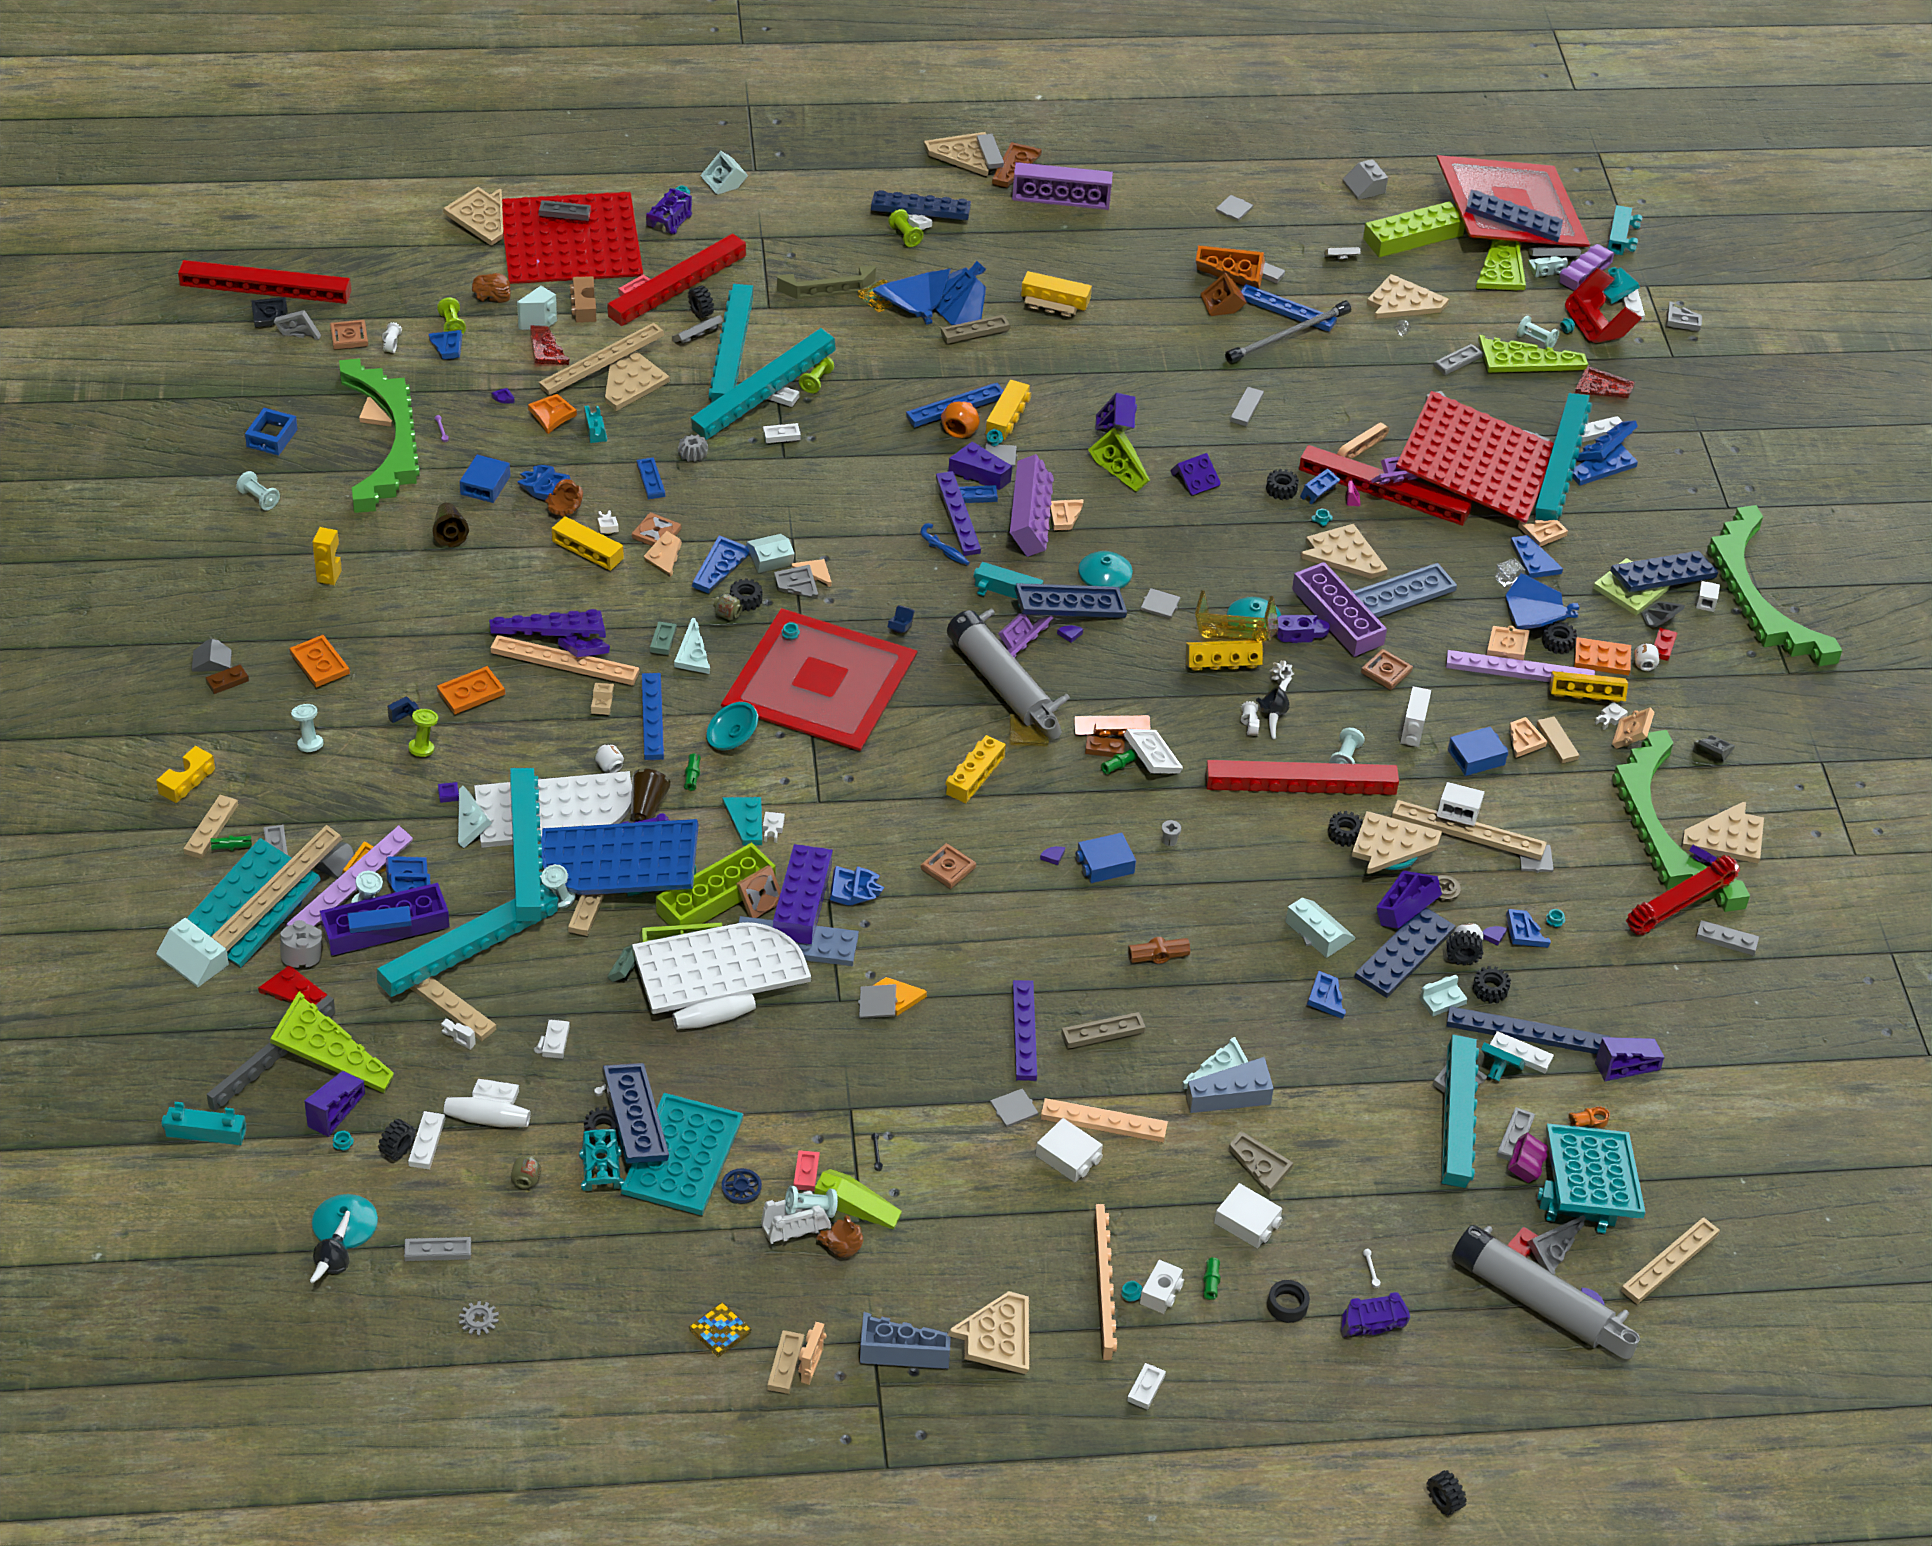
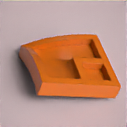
M558 394L528 404V411L536 417L547 434L551 433L560 424L577 416V410Z

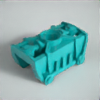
M615 1129L583 1132L582 1149L579 1151V1157H581V1160L583 1159L584 1180L581 1183L583 1191H592V1184L613 1183L614 1189L622 1188L624 1180L620 1176L619 1162L622 1149L618 1146ZM610 1135L611 1142L606 1146L604 1142L605 1136ZM589 1136L594 1137L597 1141L595 1146L589 1143ZM598 1153L607 1155L604 1159L595 1157ZM607 1165L612 1169L613 1177H609L605 1171ZM597 1167L599 1171L597 1177L592 1178L591 1171Z

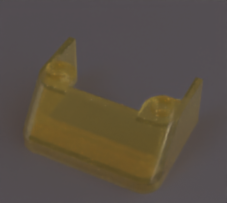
M1201 590L1195 616L1198 630L1202 636L1206 638L1214 637L1266 642L1277 634L1279 624L1273 596L1269 597L1264 618L1209 614L1205 591Z

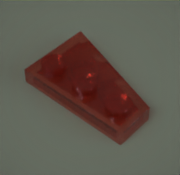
M530 325L534 363L569 365L570 359L563 354L562 347L557 345L555 342L556 338L548 326Z
M1587 366L1575 388V393L1629 398L1635 387V382Z

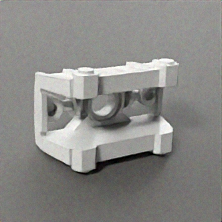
M812 1191L804 1192L805 1194H813ZM798 1199V1203H803L801 1199ZM772 1200L767 1201L763 1208L762 1229L771 1244L783 1239V1241H787L790 1237H800L806 1233H818L820 1229L831 1228L828 1216L819 1205L812 1207L810 1210L796 1209L795 1213L791 1215L786 1213L785 1200L775 1203Z

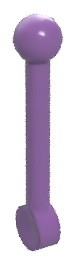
M436 415L435 421L438 422L442 434V442H448V436L445 435L441 423L442 418L440 415Z

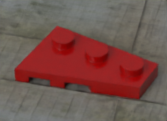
M289 965L258 987L259 993L264 995L268 993L280 1001L284 999L293 1002L298 992H301L309 1003L316 1005L327 996L325 992Z

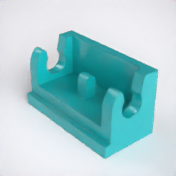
M589 405L584 406L585 424L590 443L606 442L607 435L599 406H596V412L594 413L590 412Z

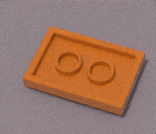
M324 635L289 648L291 656L315 687L350 674L349 667Z
M1576 638L1575 668L1629 676L1631 645Z
M486 666L438 685L437 692L455 715L505 695V688L489 667Z

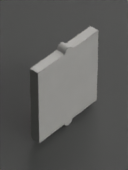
M1230 195L1216 208V212L1239 221L1253 208V205L1243 199Z
M986 443L987 451L1015 468V459L1018 456L1016 454L1017 446L1000 444L991 446V444Z
M1150 588L1147 596L1144 597L1141 610L1171 619L1174 611L1178 608L1177 605L1181 597Z
M1546 845L1541 860L1519 854L1521 871L1539 873L1553 872L1554 870L1550 845Z
M896 984L861 986L860 1000L858 1001L860 1005L859 1017L895 1016L896 1003L898 1002L896 998Z
M1023 1088L990 1101V1104L996 1111V1116L1000 1117L1006 1128L1036 1117L1039 1114L1032 1104L1033 1100L1028 1098Z

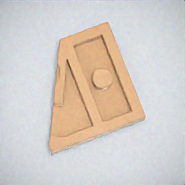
M1051 501L1050 514L1054 530H1072L1083 508L1084 501Z
M1535 520V524H1525L1519 521L1518 525L1540 547L1566 537L1568 530L1558 520Z
M666 531L643 557L645 561L672 576L673 565L677 561V553L682 542L678 537Z
M1526 717L1510 723V735L1516 758L1546 747L1547 740Z

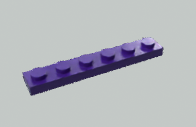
M954 472L937 473L936 481L963 556L981 554V547Z
M1013 980L1016 1080L1037 1081L1033 981Z

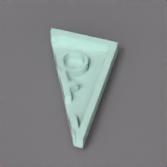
M692 618L674 661V667L709 674L710 665L707 661L702 636L699 633V626L696 618Z
M462 786L459 789L458 843L465 848L492 822L469 791Z
M1231 1038L1229 1044L1223 1049L1217 1050L1215 1055L1210 1056L1203 1062L1199 1070L1188 1075L1187 1079L1182 1083L1183 1088L1187 1089L1188 1081L1247 1063L1248 1060L1236 1038Z

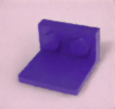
M1207 453L1180 462L1170 470L1172 476L1178 474L1182 476L1191 496L1221 484Z

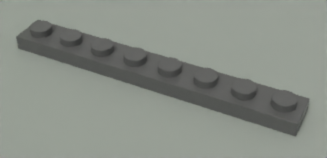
M329 995L316 1004L318 1010L326 1017L331 1018L335 1013L334 999ZM268 1043L207 1093L209 1108L216 1111L221 1106H224L230 1098L240 1093L246 1085L256 1080L263 1071L270 1068L275 1061L286 1055L289 1051Z

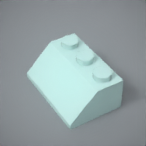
M1301 898L1288 906L1286 923L1298 934L1300 932L1301 936L1303 935L1312 943V946L1326 958L1355 940V936L1314 901Z
M187 918L182 919L169 929L156 953L157 957L197 988L229 965L226 948Z

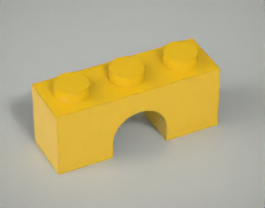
M320 527L312 541L316 579L319 583L335 585L342 571L341 559L335 556L339 545L338 530Z
M194 746L182 757L184 772H175L168 769L156 780L158 794L175 803L186 797L195 786H198L205 777L214 771L215 763L212 754Z

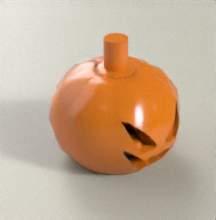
M952 402L941 415L943 428L952 437L968 438L979 427L980 419L978 412L969 402Z

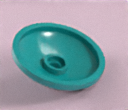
M1098 551L1085 556L1081 560L1078 573L1081 580L1088 586L1119 587L1121 589L1131 581L1133 570L1129 561L1123 556L1110 551Z
M1259 597L1239 599L1233 602L1227 611V621L1231 628L1241 635L1253 638L1266 637L1275 633V620L1281 616V612L1273 603Z
M735 702L722 708L712 718L707 728L706 736L710 745L717 750H730L745 743L754 733L758 723L756 709L747 702Z
M341 1194L333 1196L322 1202L315 1210L312 1217L313 1232L319 1241L332 1237L345 1215L343 1212L349 1211V1221L342 1243L346 1249L360 1246L368 1241L376 1231L378 1216L375 1207L370 1201L358 1195Z

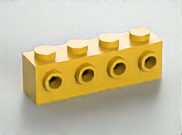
M1027 271L1022 282L1021 296H1029L1073 306L1078 310H1086L1091 299L1092 285Z
M1014 380L1009 381L986 421V435L990 430L996 429L1002 432L1003 439L1005 440L1007 435L1012 433L1014 423L1018 422L1020 413L1024 412L1026 402L1029 403L1031 399L1030 385Z
M566 516L552 527V542L610 571L624 559L622 544Z
M1260 640L1186 642V665L1191 667L1192 670H1202L1203 667H1210V669L1216 670L1221 669V666H1228L1229 669H1238L1239 666L1246 665V668H1257V665H1263V643Z
M1552 671L1549 690L1551 694L1558 697L1568 695L1577 699L1588 697L1597 701L1607 699L1611 702L1626 701L1628 682L1626 678Z
M987 735L982 741H978L975 749L967 754L965 761L957 766L955 773L947 778L945 783L947 786L946 795L966 804L1005 758L1006 744Z

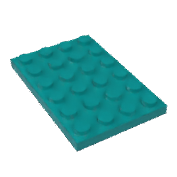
M259 838L187 919L212 937L292 858L262 838ZM310 870L227 951L228 960L242 968L321 880L320 876Z
M663 1093L657 1107V1112L668 1148L669 1159L668 1161L632 1163L622 1185L621 1194L703 1215L743 1121V1113Z
M1547 1123L1545 1130L1559 1210L1644 1219L1645 1207L1629 1132Z

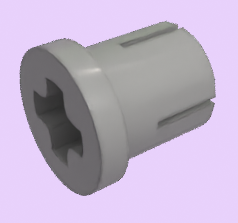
M1169 820L1162 824V842L1165 845L1174 846L1177 844L1178 835L1181 833V825L1178 822Z

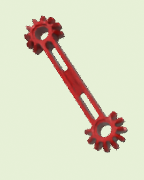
M1722 855L1720 858L1717 857L1711 866L1648 903L1643 902L1641 905L1637 904L1636 908L1632 909V912L1627 915L1626 922L1630 927L1629 929L1637 935L1649 933L1651 929H1655L1654 926L1715 889L1729 886L1738 877L1739 865L1730 856Z

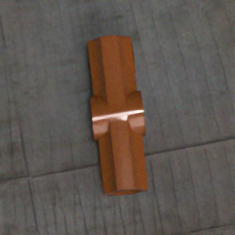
M1156 937L1151 939L1149 943L1128 945L1129 960L1132 963L1153 960L1154 963L1162 964L1172 957L1190 955V943L1187 938L1165 941L1162 937Z

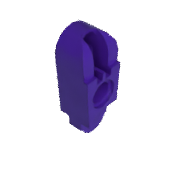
M1282 615L1277 617L1274 630L1281 641L1292 643L1313 642V638L1328 635L1330 628L1329 623L1322 619H1317V615Z

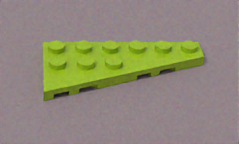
M1494 239L1476 288L1525 290L1526 282L1519 242Z
M1479 335L1478 338L1488 372L1587 370L1588 362L1583 353L1567 350L1558 352L1553 351V348L1550 347L1541 349L1537 348L1538 345L1517 341H1510L1508 343L1500 341L1501 338L1495 337L1494 340L1486 339L1484 335Z
M298 992L270 1038V1043L337 1073L347 1072L363 1080L364 1085L382 1093L386 1091L394 1075L381 1061L368 1054L361 1044L358 1045L351 1039L352 1036L330 1017L324 1016L316 1005L309 1003L301 992Z

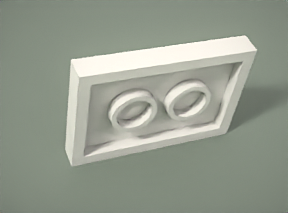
M1126 730L1124 736L1151 773L1170 774L1182 771V765L1156 730Z

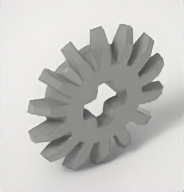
M477 1301V1305L474 1306L470 1303L469 1309L465 1307L462 1309L466 1314H459V1317L464 1319L460 1320L459 1324L465 1325L462 1327L463 1330L470 1329L469 1334H472L476 1329L477 1335L480 1336L481 1329L486 1334L489 1333L487 1327L495 1329L493 1324L498 1323L499 1319L494 1318L499 1316L498 1312L492 1313L495 1307L492 1306L489 1309L488 1302L483 1306L481 1301ZM476 1315L478 1317L484 1316L482 1323L479 1321L474 1322Z

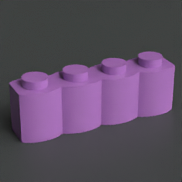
M1599 244L1590 247L1588 252L1581 254L1579 259L1571 262L1570 266L1561 271L1560 283L1575 291L1597 268L1601 270L1606 269L1613 261L1614 252Z

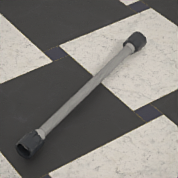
M1347 300L1336 304L1328 312L1244 348L1236 347L1225 352V358L1229 364L1235 363L1247 353L1327 318L1346 315L1351 312V305Z

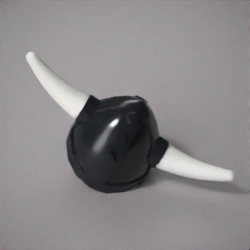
M1291 677L1286 678L1280 685L1275 686L1262 700L1259 697L1256 698V702L1260 704L1261 710L1269 714L1272 739L1276 738V724L1279 716L1287 713L1290 708V702L1285 691L1287 685L1292 680Z
M346 1211L332 1237L320 1241L315 1246L313 1259L317 1268L310 1279L311 1283L317 1281L325 1272L339 1274L348 1268L349 1254L342 1242L349 1221V1211Z

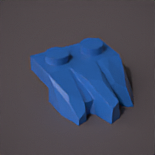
M538 465L533 467V472L525 471L520 475L523 479L517 483L535 498L546 500L549 493L553 494L557 483L563 479H570V476L556 473L553 466Z
M388 856L386 858L387 880L395 892L430 885V874H427L426 857Z
M836 866L833 871L830 900L845 905H854L875 899L884 889L883 886L875 883L880 875L858 866L855 871Z

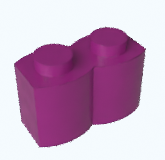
M1528 1132L1518 1138L1514 1146L1508 1170L1527 1183L1537 1180L1542 1174V1163L1547 1158V1145Z

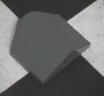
M1655 601L1644 609L1641 614L1647 626L1653 628L1670 620L1682 611L1685 606Z
M206 640L193 651L192 672L224 671L231 668L232 650L219 640Z
M1714 735L1694 742L1701 750L1723 762L1735 748V745Z
M340 842L314 867L337 880L343 875V869L354 856L353 849L349 844Z

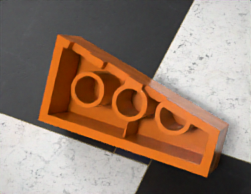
M1198 245L1196 255L1197 270L1218 277L1226 273L1235 283L1243 286L1247 284L1260 289L1265 264L1264 252Z

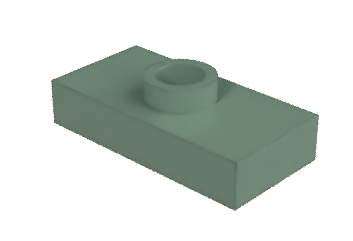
M658 622L650 646V652L669 655L677 624Z
M632 945L623 949L607 977L612 982L626 977L627 973L634 967L635 957Z

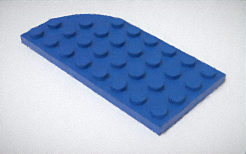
M697 819L543 828L541 837L542 856L540 858H542L544 869L555 864L561 865L566 869L568 873V879L565 883L566 888L569 892L575 894L591 895L693 889L699 823Z

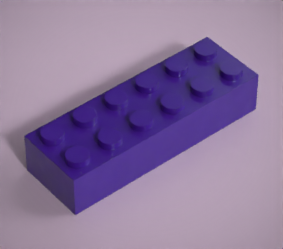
M793 845L773 919V928L785 933L794 942L812 944L832 868V849Z
M438 883L320 910L321 927L331 956L450 927L449 911ZM409 906L412 926L350 933L348 913Z

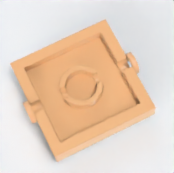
M1493 626L1487 655L1524 660L1529 631L1515 629L1514 626H1508V628Z
M1651 708L1642 711L1635 710L1632 715L1621 718L1612 745L1618 749L1628 746L1633 742L1644 740L1648 736L1655 712Z
M816 1322L813 1330L809 1329L806 1337V1348H801L799 1354L801 1363L798 1370L801 1373V1383L810 1385L823 1352L824 1339L827 1336L824 1333L823 1323Z

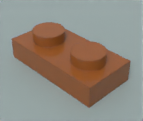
M1087 735L1085 754L1105 757L1124 753L1125 740Z

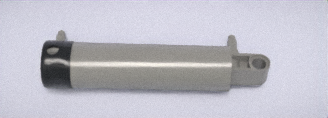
M993 609L985 611L980 616L971 610L962 611L957 614L948 624L947 636L968 657L1027 726H1037L1048 739L1058 738L1062 730L1053 712L1070 699L1069 695L1065 694L1056 701H1051L984 623L985 620L994 614Z
M1471 1225L1462 1234L1452 1253L1453 1262L1472 1274L1483 1278L1593 1348L1600 1344L1619 1357L1625 1359L1633 1357L1640 1337L1635 1331L1623 1324L1629 1315L1627 1310H1623L1615 1316L1616 1313L1497 1240L1491 1235V1226L1481 1229L1477 1225Z

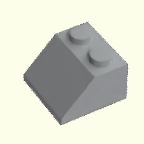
M1371 159L1359 162L1343 178L1342 182L1356 199L1360 200L1386 193L1388 177L1375 161Z

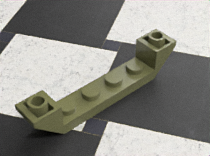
M876 265L859 267V276L796 282L794 274L777 275V291L795 299L863 293L876 280Z

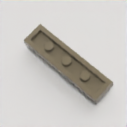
M1004 315L943 327L941 328V335L946 343H952L1010 330V324Z
M1136 1012L1062 1028L1061 1034L1069 1049L1144 1033L1146 1027L1140 1013Z

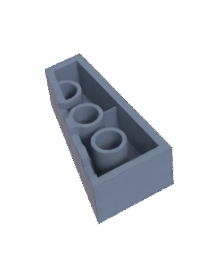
M1262 1057L1188 1081L1186 1099L1190 1113L1270 1105L1274 1088L1265 1058Z
M864 1312L860 1363L949 1369L951 1337L947 1336L948 1333L925 1327L917 1329L911 1326L910 1323L903 1322L901 1325L890 1322V1318L881 1317V1319L871 1317L870 1313Z

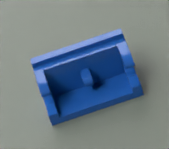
M1326 469L1305 484L1300 497L1304 500L1309 495L1311 498L1309 504H1312L1323 493L1335 488L1340 479L1329 469Z

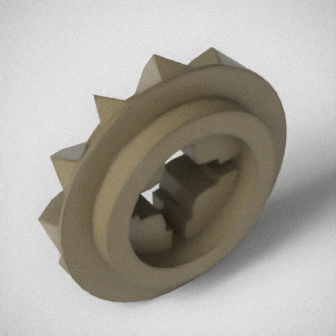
M1438 876L1440 887L1443 889L1448 887V890L1442 891V895L1438 898H1442V901L1445 899L1451 901L1453 898H1457L1461 891L1459 882L1450 876Z

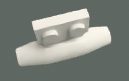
M752 993L725 996L696 1003L673 1013V1022L676 1029L705 1027L746 1014L756 1009V1004Z
M478 1079L472 1092L473 1097H447L445 1101L444 1114L466 1122L496 1127H528L530 1110L514 1105L519 1093V1085Z

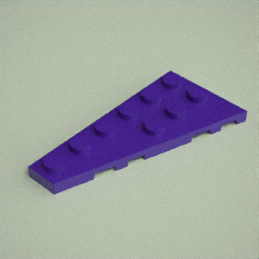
M590 609L586 612L569 611L565 614L553 612L549 615L532 614L528 617L515 615L512 618L495 617L489 620L491 633L514 634L517 631H521L525 635H532L536 631L541 632L542 635L572 636L574 633H578L582 637H590V634H599V637L606 638L601 611L596 609Z

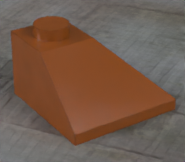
M1226 273L1200 293L1211 316L1234 314L1246 304L1242 292Z

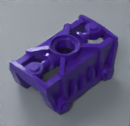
M670 188L669 192L665 193L664 197L655 206H652L651 211L646 214V225L654 227L657 222L664 223L667 233L676 234L677 228L686 218L689 219L692 216V196L680 190ZM670 214L666 219L663 218V215Z
M1397 1292L1390 1293L1389 1296L1372 1299H1351L1347 1309H1345L1341 1316L1342 1337L1347 1335H1377L1391 1331L1392 1328H1404L1410 1320L1409 1310Z

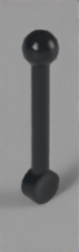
M873 1133L871 1139L874 1141L876 1159L874 1169L881 1171L883 1164L880 1162L879 1135Z

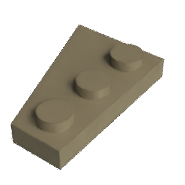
M1242 1131L1229 1144V1150L1269 1194L1293 1168V1162Z

